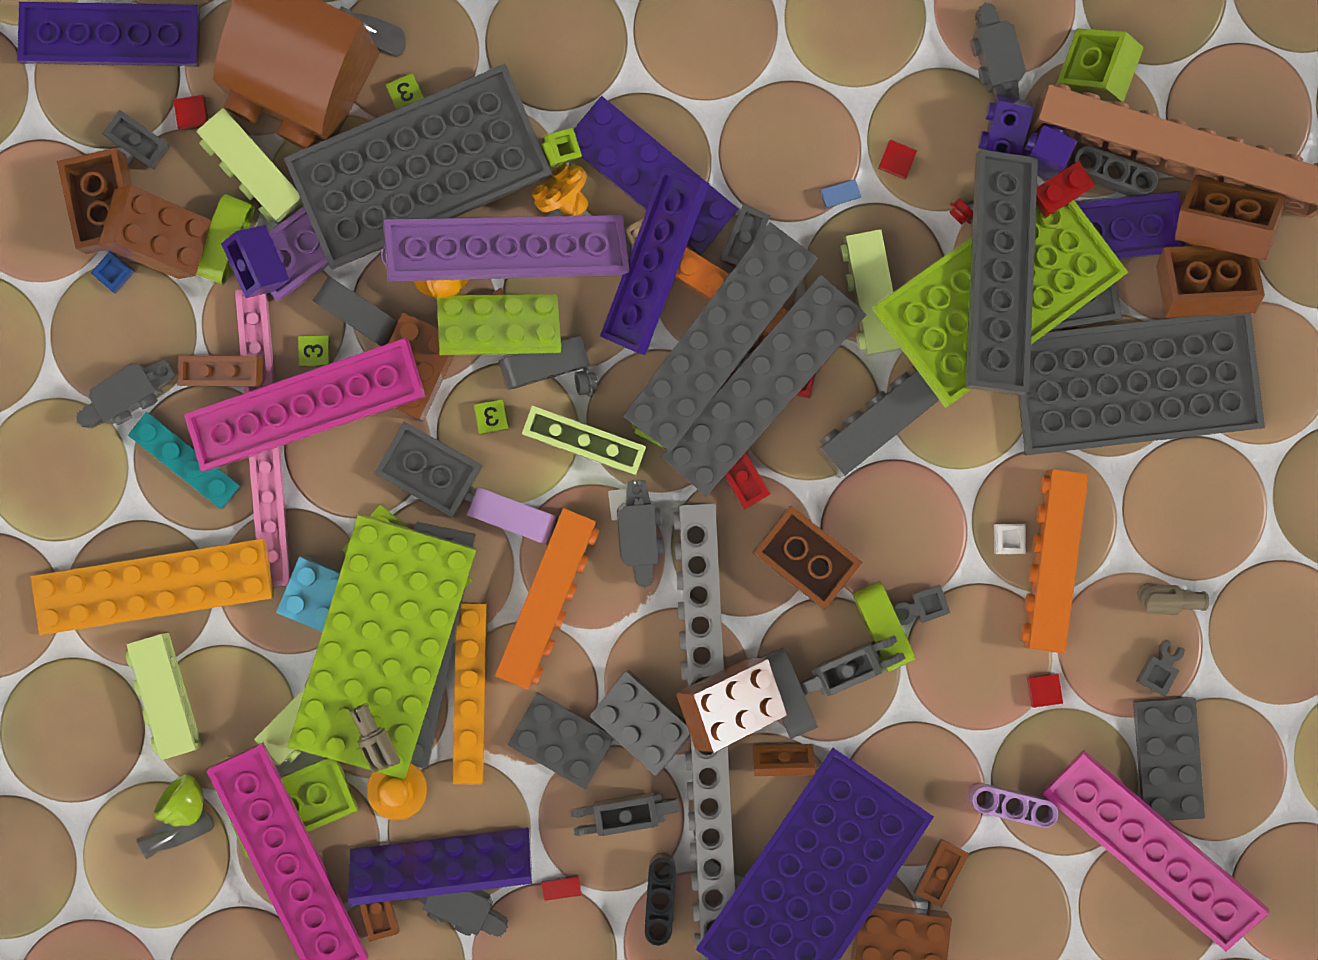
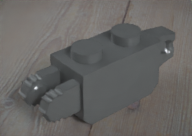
M985 2L976 12L977 30L970 41L972 53L975 57L978 56L981 65L978 68L980 82L982 85H986L988 93L993 91L995 98L996 94L1020 99L1018 83L1024 76L1026 68L1015 27L1008 21L1000 22L998 12L995 11V5Z
M165 359L147 367L133 363L129 364L90 389L89 399L92 403L84 407L82 411L79 410L80 412L76 416L77 423L87 428H94L102 423H116V425L125 423L132 418L131 413L140 407L146 409L158 401L156 397L163 393L161 388L176 376L175 370L168 360Z
M632 480L627 481L625 503H622L617 509L620 558H622L626 565L633 566L636 584L646 588L653 583V564H659L658 556L663 555L662 537L657 538L656 526H661L660 508H654V503L650 501L646 481Z
M895 635L876 643L873 640L820 663L815 669L811 670L814 676L800 683L804 695L819 689L822 695H833L883 673L887 667L906 659L903 653L893 654L883 660L879 650L891 647L898 642Z
M653 792L595 801L593 805L574 808L570 810L571 817L579 818L595 814L596 824L580 825L574 828V835L581 836L598 833V836H606L656 827L659 822L665 821L664 815L679 812L678 798L662 800L661 793L654 794Z
M482 890L415 898L425 905L423 910L428 912L427 916L440 923L448 921L456 925L455 930L464 935L471 936V934L478 936L481 930L490 935L493 934L494 936L501 937L507 931V917L491 909L493 904L491 895Z

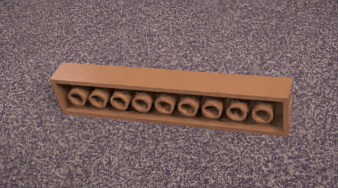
M1049 84L1037 98L1028 133H1038L1044 125L1047 127L1056 126L1062 129L1066 136L1077 140L1075 145L1077 148L1095 147L1148 166L1156 172L1193 182L1194 177L1197 176L1286 196L1283 206L1284 211L1307 218L1318 215V163L1312 165L1303 162L1302 157L1293 154H1286L1285 156L1276 154L1274 149L1268 146L1257 145L1253 147L1245 144V140L1238 137H1220L1216 135L1214 130L1209 128H1198L1197 130L1187 127V123L1179 119L1164 120L1158 118V114L1153 111L1141 110L1138 112L1129 109V105L1123 102H1105L1100 100V96L1094 93L1083 92L1079 94L1071 91V87L1064 84Z

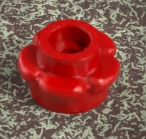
M961 198L954 204L950 203L953 209L949 213L961 225L965 221L968 224L972 223L970 220L973 218V210Z

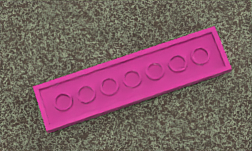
M404 338L186 413L184 416L201 472H207L425 398L426 395L409 339Z
M264 742L208 767L206 772L299 959L367 960L368 953Z
M1085 750L1043 789L1042 795L1225 952L1269 914V908Z

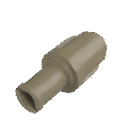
M1144 585L1137 592L1138 599L1148 614L1178 615L1183 609L1206 611L1209 606V595L1206 591L1186 592L1182 591L1178 585Z
M368 703L350 710V715H352L361 734L357 742L372 773L399 764L400 758L386 729L377 726Z

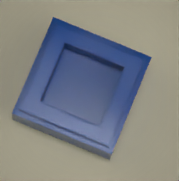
M109 251L92 270L91 274L116 294L135 271L114 252Z

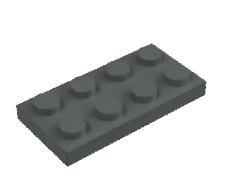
M1196 698L1133 701L1140 798L1166 821L1205 818Z

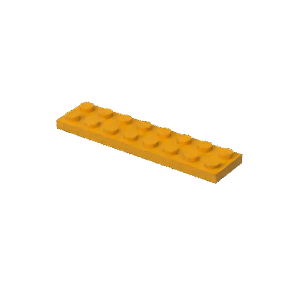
M266 539L30 576L39 635L275 598Z

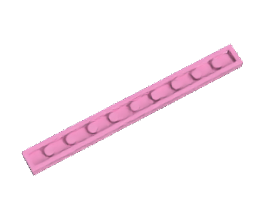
M242 289L235 290L240 356L263 357L262 387L275 383L268 293L245 298ZM243 387V392L247 393L262 387ZM277 447L249 457L256 540L266 539L273 587L287 586L291 578L281 447Z

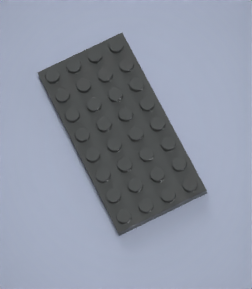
M505 64L284 157L332 270L383 249L385 246L384 220L455 218L553 176Z
M1251 313L1179 317L1046 333L1031 345L1029 393L1025 396L1018 395L1025 456L1265 428Z

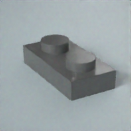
M120 109L102 133L153 170L171 147Z
M743 204L720 261L736 267L767 226L771 215Z

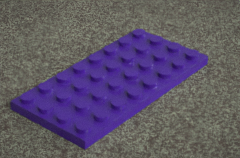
M832 748L695 950L709 960H840L934 816L838 750Z

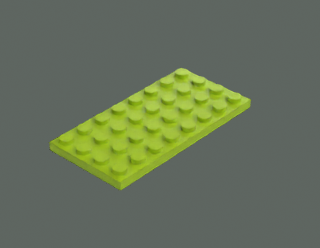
M1072 201L1046 219L1036 205L1031 345L1128 273L1075 201ZM972 237L872 308L945 408L971 390L966 388Z
M358 513L287 747L371 770L357 742L361 734L349 712L359 705L362 706L368 703L377 726L386 729L400 758L399 764L377 772L405 780L476 548Z

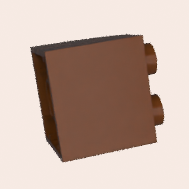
M234 0L219 42L213 81L228 95L223 108L253 124H256L263 112L282 122L276 133L278 136L299 148L306 149L312 146L315 139L322 142L339 134L380 52L361 20L321 0Z

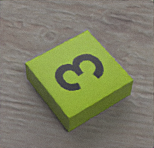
M413 73L386 84L396 110L424 98Z
M298 336L300 367L326 366L330 364V336Z
M503 399L474 405L480 435L509 429Z

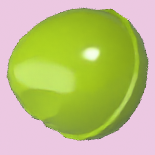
M184 774L173 781L161 795L154 809L153 817L172 826H191L195 824L200 818L204 806L203 790L199 782L195 780V777Z

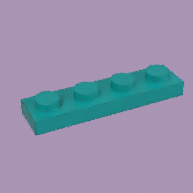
M145 412L128 434L131 439L220 509H224L241 488L239 483L220 468L201 472L194 448L149 412Z

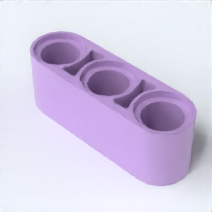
M477 487L467 513L468 516L546 545L549 544L558 520L557 516Z
M986 783L974 784L968 792V801L972 807L986 815L1041 828L1053 826L1058 819L1057 807L1041 796ZM982 791H989L990 800L986 805L977 804V796ZM1012 798H1018V809L1014 812H1007V802ZM1041 805H1047V816L1043 819H1037L1035 815L1037 808Z

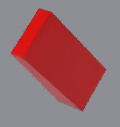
M579 875L541 882L545 901L582 895Z

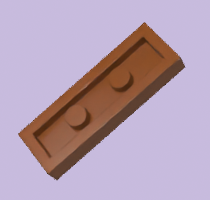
M178 356L177 386L262 387V356Z

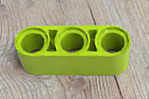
M228 194L222 196L211 221L196 275L221 285L226 283L232 267L221 243L236 231L249 228L255 210L254 204Z
M878 581L853 592V598L872 640L876 643L895 635L898 641L891 647L879 650L883 660L896 653H903L906 658L897 664L887 667V672L916 660L882 583Z

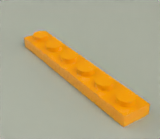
M462 603L456 631L453 784L484 783L487 604Z

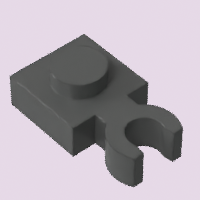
M941 585L911 594L914 603L898 602L893 606L894 610H899L900 608L907 610V617L899 620L901 625L911 623L915 616H918L920 622L924 623L950 614Z
M1163 640L1160 643L1159 658L1149 656L1136 680L1139 684L1166 697L1180 671L1172 667L1174 662L1179 661L1185 652V649L1178 647L1175 654L1169 655L1167 651L1171 643L1169 640Z

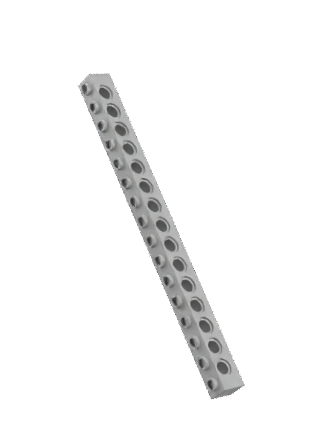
M715 504L679 505V512H673L674 530H680L681 542H675L676 560H682V572H676L677 590H683L684 602H678L679 620H685V632H679L680 650H686L687 662H681L682 680H688V687L695 684V681L700 677L708 678L724 670ZM692 526H698L704 531V538L698 544H693L687 539V531ZM694 556L702 557L706 563L704 571L698 574L692 573L688 567L689 560ZM696 586L704 587L707 591V598L702 603H694L690 599V592ZM698 616L705 617L709 622L708 629L703 633H696L691 627L693 619ZM698 647H706L710 651V658L704 663H698L693 658L694 650ZM690 736L688 740H691V752H685L686 770H692L693 782H687L688 800H694V812H688L689 831L695 830L696 842H690L691 861H697V872L691 873L692 891H698L699 903H693L694 921H700V933H694L696 949L708 932L707 924L712 920H716L735 892L728 745L716 752L704 753L700 750H695ZM712 768L715 770V779L709 783L701 781L699 773L702 769ZM706 798H713L717 801L718 806L715 811L707 813L700 807L702 801ZM709 828L719 832L718 839L712 843H708L702 838L703 832ZM709 859H716L720 862L721 866L718 871L710 873L704 869V863ZM711 889H717L722 893L721 899L716 903H711L705 898L706 893ZM701 954L702 960H709Z

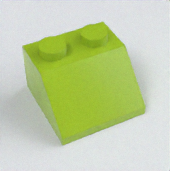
M1077 28L1057 83L1071 87V90L1081 94L1083 92L1094 93L1100 96L1102 101L1124 102L1144 47L1127 32Z

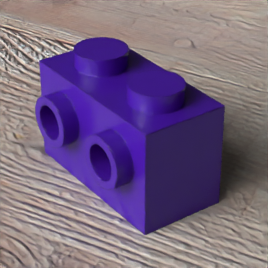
M996 94L995 102H989L985 120H989L987 131H981L978 149L1021 155L1034 111L1032 102Z
M1044 125L1038 133L1032 132L1029 139L1025 141L1021 156L1038 158L1037 176L1049 180L1065 168L1077 140L1066 136L1065 132L1056 126L1047 127Z
M265 225L236 231L221 243L245 298L273 292L290 280Z

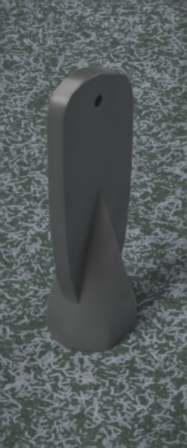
M343 6L340 7L339 10L363 22L379 50L396 57L402 55L405 50V35L401 28L378 18L352 13L349 9Z
M202 810L201 816L195 824L191 826H172L164 823L151 835L138 838L137 843L143 856L148 859L160 850L180 846L210 832L214 828V822L211 816Z

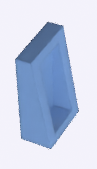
M856 179L820 190L825 209L861 198Z

